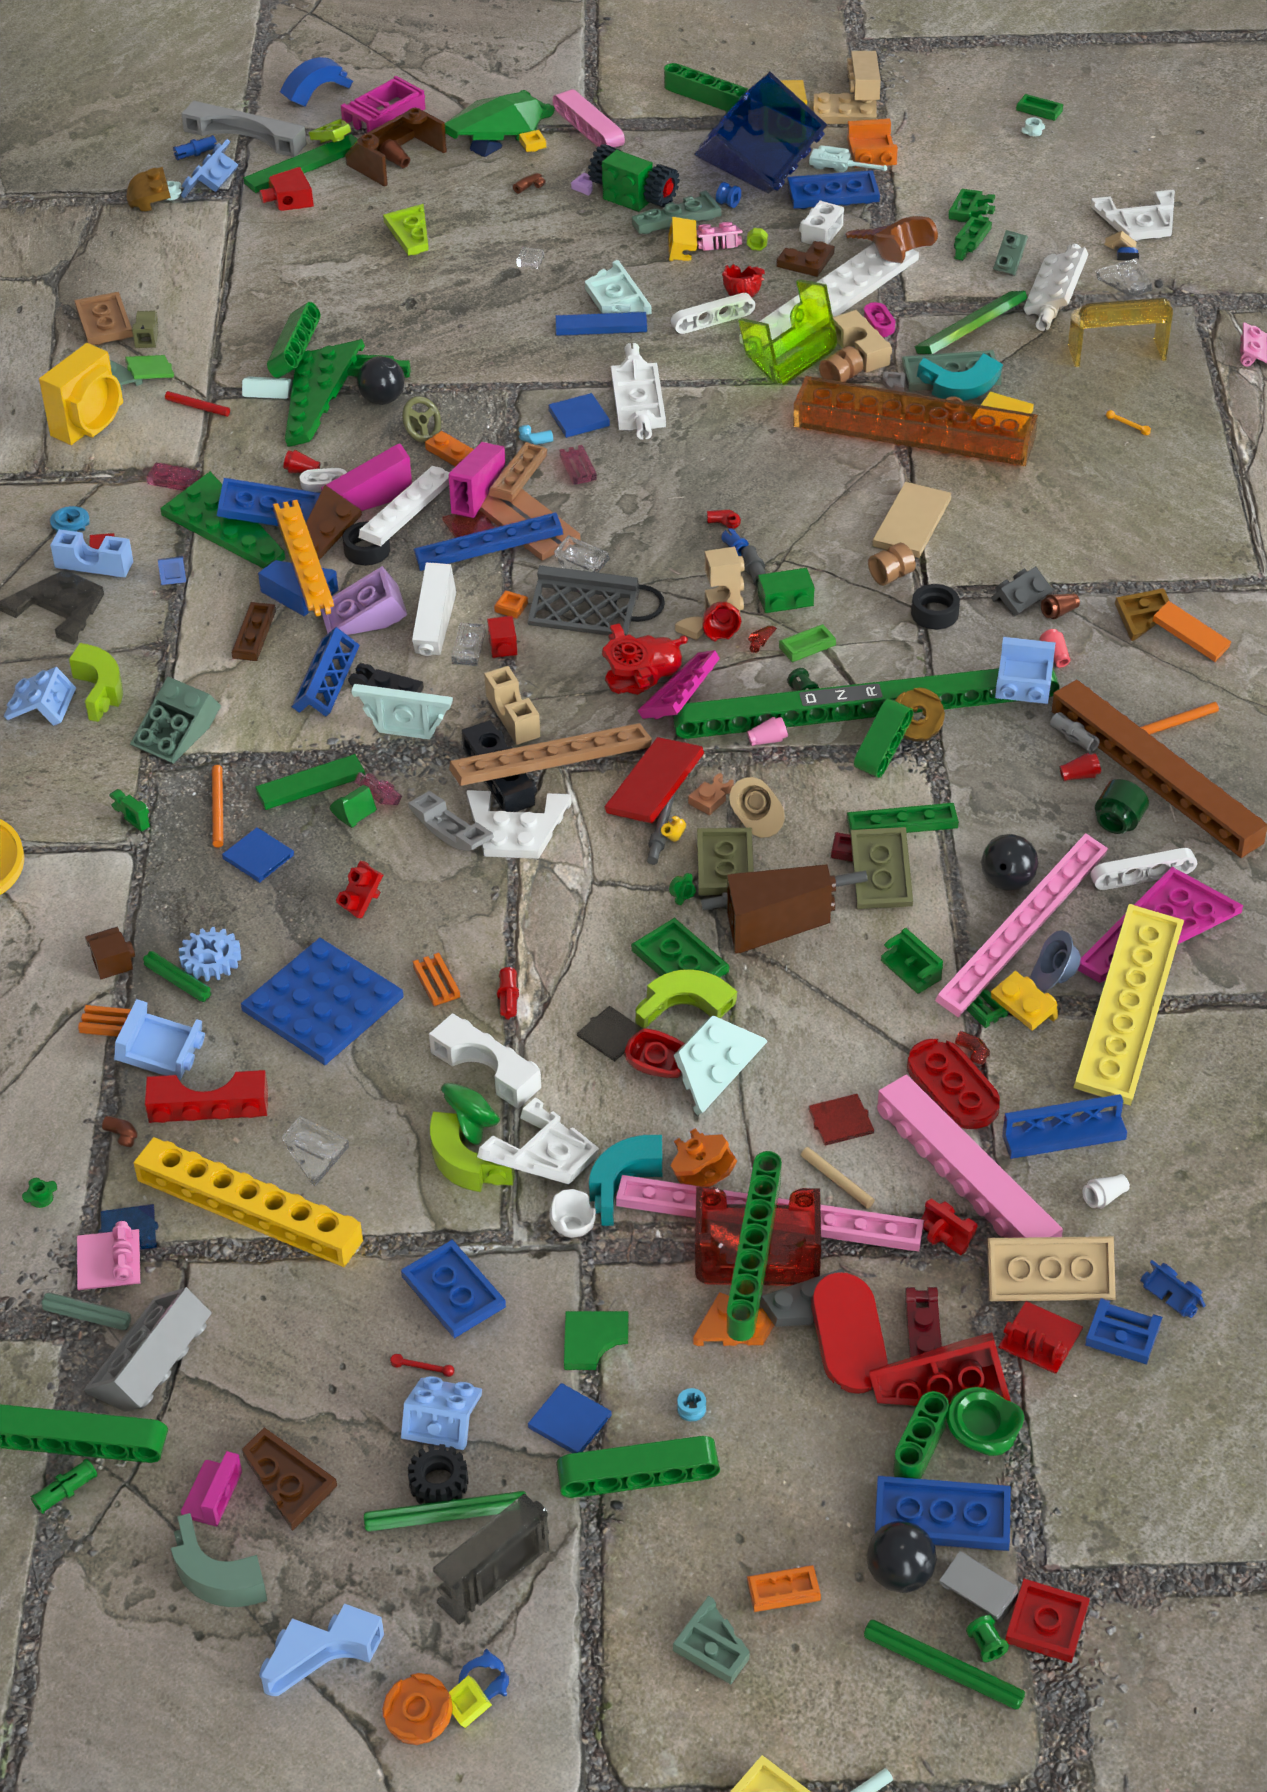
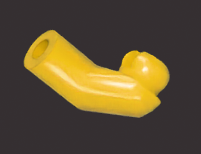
M672 816L673 821L671 823L668 821L661 828V833L669 840L676 842L684 833L686 822L678 816Z

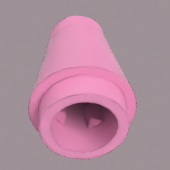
M772 717L752 730L747 731L751 746L782 742L783 738L788 737L782 717L776 719Z

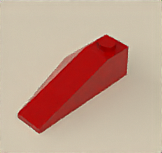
M992 1332L964 1339L869 1371L877 1403L916 1406L925 1393L932 1391L945 1395L950 1404L958 1392L971 1387L986 1388L1011 1402Z

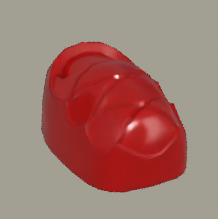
M643 1028L629 1039L625 1049V1058L630 1066L642 1073L663 1078H679L682 1072L678 1069L674 1054L685 1043L666 1033Z

